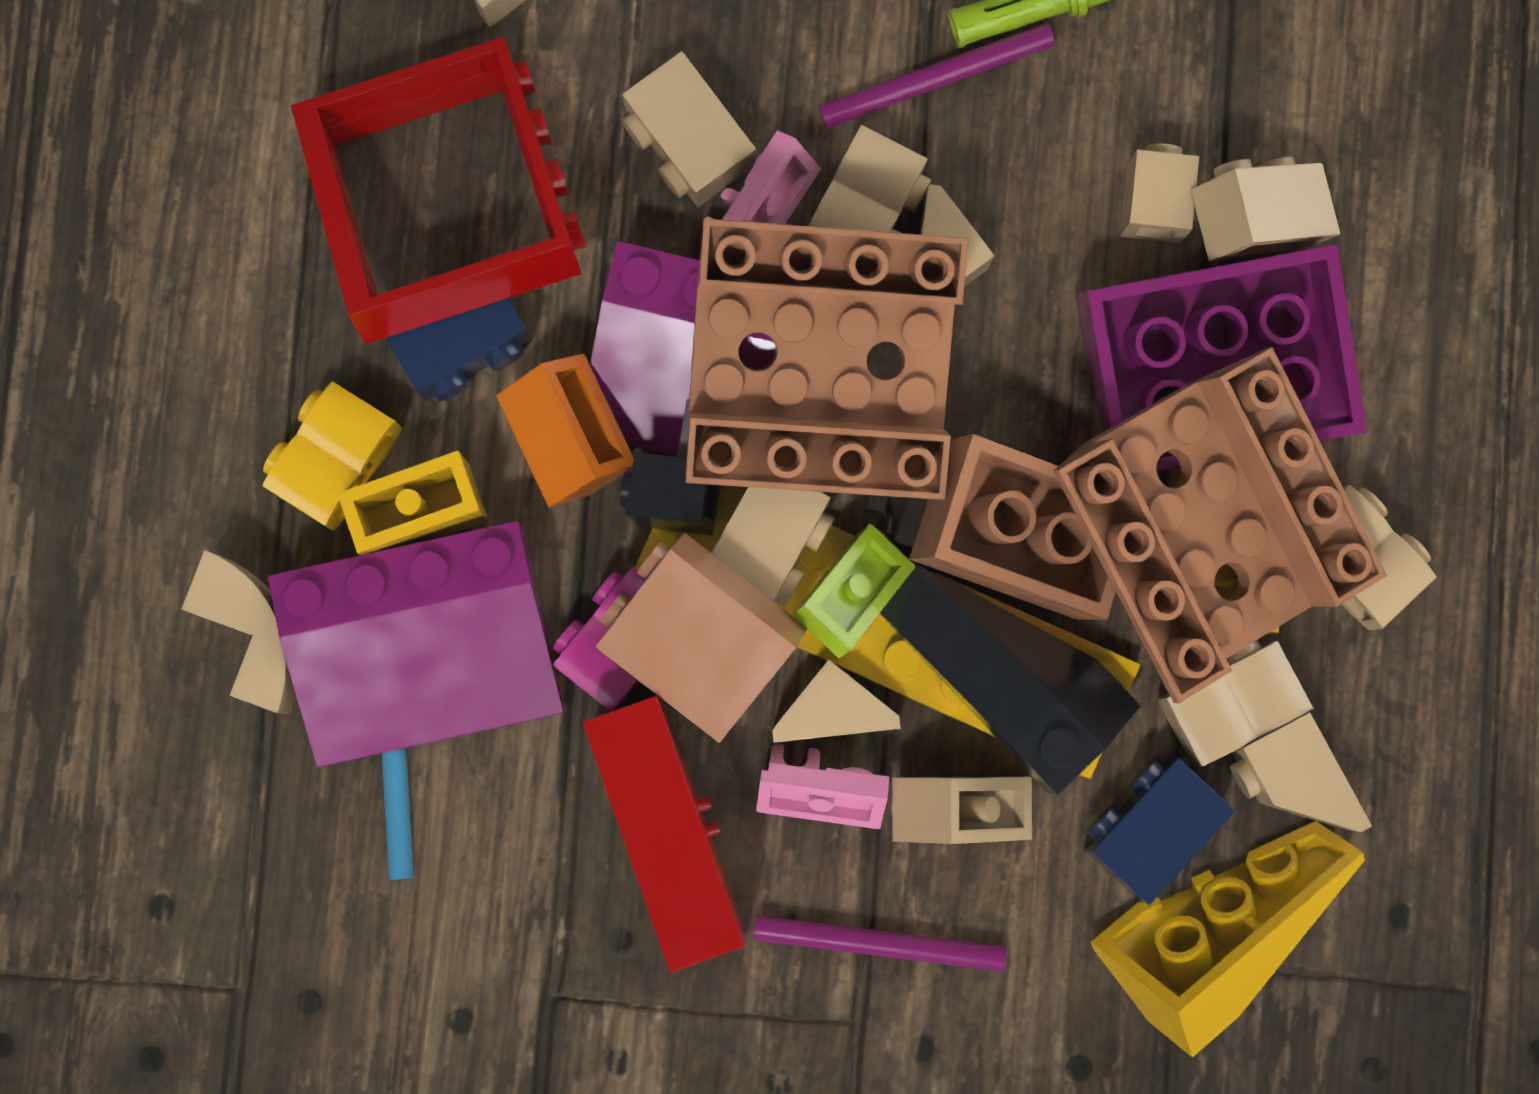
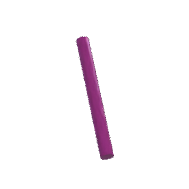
M1044 23L819 105L818 109L825 128L828 129L1055 46L1052 30L1048 23Z
M756 915L753 940L1001 972H1004L1007 954L1006 946Z

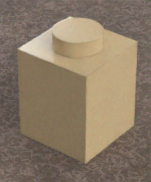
M1150 144L1145 147V150H1136L1127 165L1120 237L1181 244L1193 227L1195 205L1191 189L1197 186L1199 156L1182 154L1183 149L1181 147L1171 144Z

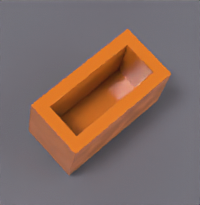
M584 353L541 363L496 395L549 508L590 496L622 476L626 470L633 469L634 457Z

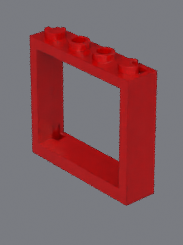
M505 37L290 105L347 313L365 344L582 274L575 254V250L586 247L574 211L562 214L557 198L569 195L558 159L545 161L541 147L552 144V140L541 107L529 111L525 96L536 93L526 61L513 63ZM503 91L550 239L377 295L335 145Z

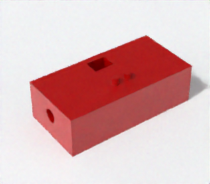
M654 696L582 722L669 973L745 947L746 932L712 836L721 832L717 821L707 824L703 811L712 809L708 796L698 799L664 700L659 696Z

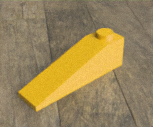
M1314 821L1249 851L1246 862L1213 876L1210 870L1191 878L1193 886L1161 901L1157 897L1150 905L1141 901L1136 903L1091 941L1093 950L1148 1022L1193 1058L1242 1014L1365 861L1364 854L1319 822Z

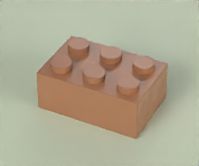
M975 434L950 439L945 500H927L909 560L1077 620H1107L1116 593L1054 473V470L1058 467L1057 465Z

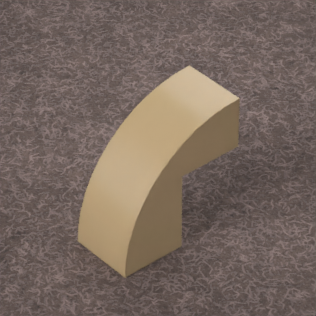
M204 550L181 610L252 635L230 696L275 713L291 714L296 693L280 642L270 589L258 577L238 563Z

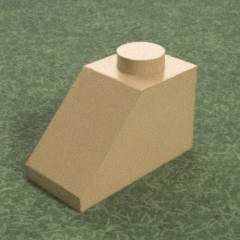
M1310 712L1256 738L1232 752L1237 762L1230 765V768L1238 786L1247 798L1250 799L1256 796L1260 804L1344 830L1362 832L1372 827Z
M892 777L891 811L893 842L962 844L1032 840V777Z

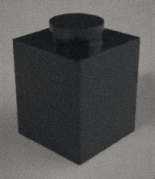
M635 452L633 469L626 470L622 478L620 502L621 506L626 508L625 515L639 527L713 536L721 485L686 483V458Z

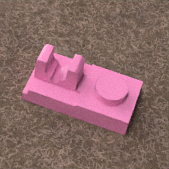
M777 130L765 150L756 159L752 170L744 181L745 185L742 190L738 192L727 188L720 195L730 206L722 220L786 224L821 168L796 138Z
M776 743L772 746L768 771L762 770L756 812L873 829L881 828L888 798L890 777L874 775L868 770L857 767H849L842 770L832 768L819 770L821 754L816 748H809L805 765L801 767L787 765L783 760L784 744Z

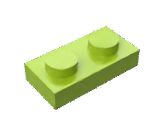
M869 523L856 534L792 615L834 655L840 658L852 650L916 566L880 531Z

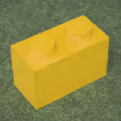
M459 450L337 493L359 555L446 537L489 521L470 465Z

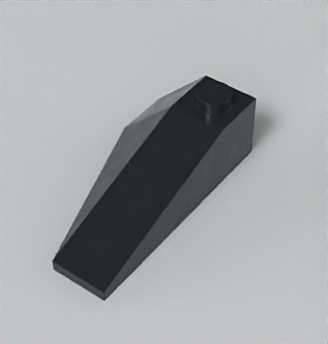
M921 564L910 573L879 613L1047 793L1058 795L1109 746L1141 707L1129 692L1094 657Z

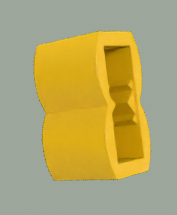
M332 381L324 391L316 389L306 399L298 415V420L302 422V425L294 438L289 443L281 441L269 454L263 467V472L267 474V477L262 486L334 532L345 519L337 493L367 483L389 454L402 428L395 420Z

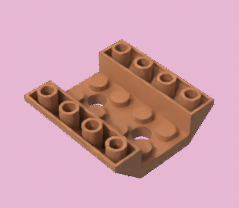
M704 218L696 291L685 482L945 500L951 435L944 430L954 308L955 304L963 305L969 238ZM752 333L766 334L772 338L775 344L773 360L767 366L760 369L747 367L739 358L740 343L746 336ZM891 342L897 345L901 352V365L896 373L889 377H876L868 370L867 355L876 344Z
M1272 347L1184 385L1083 443L1054 470L1173 703H1181L1230 673L1232 669L1226 660L1228 657L1310 607H1337L1387 576ZM1165 452L1173 454L1181 466V476L1178 482L1171 488L1165 486L1159 480L1156 471L1157 462ZM1224 564L1232 567L1238 577L1236 592L1227 600L1217 593L1214 584L1215 575Z

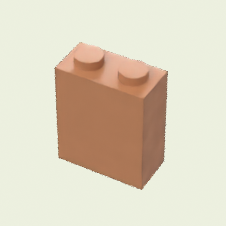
M684 533L671 549L662 542H659L636 573L646 581L634 597L623 590L602 616L600 622L607 626L609 630L596 645V648L720 743L797 648L807 628L693 538Z

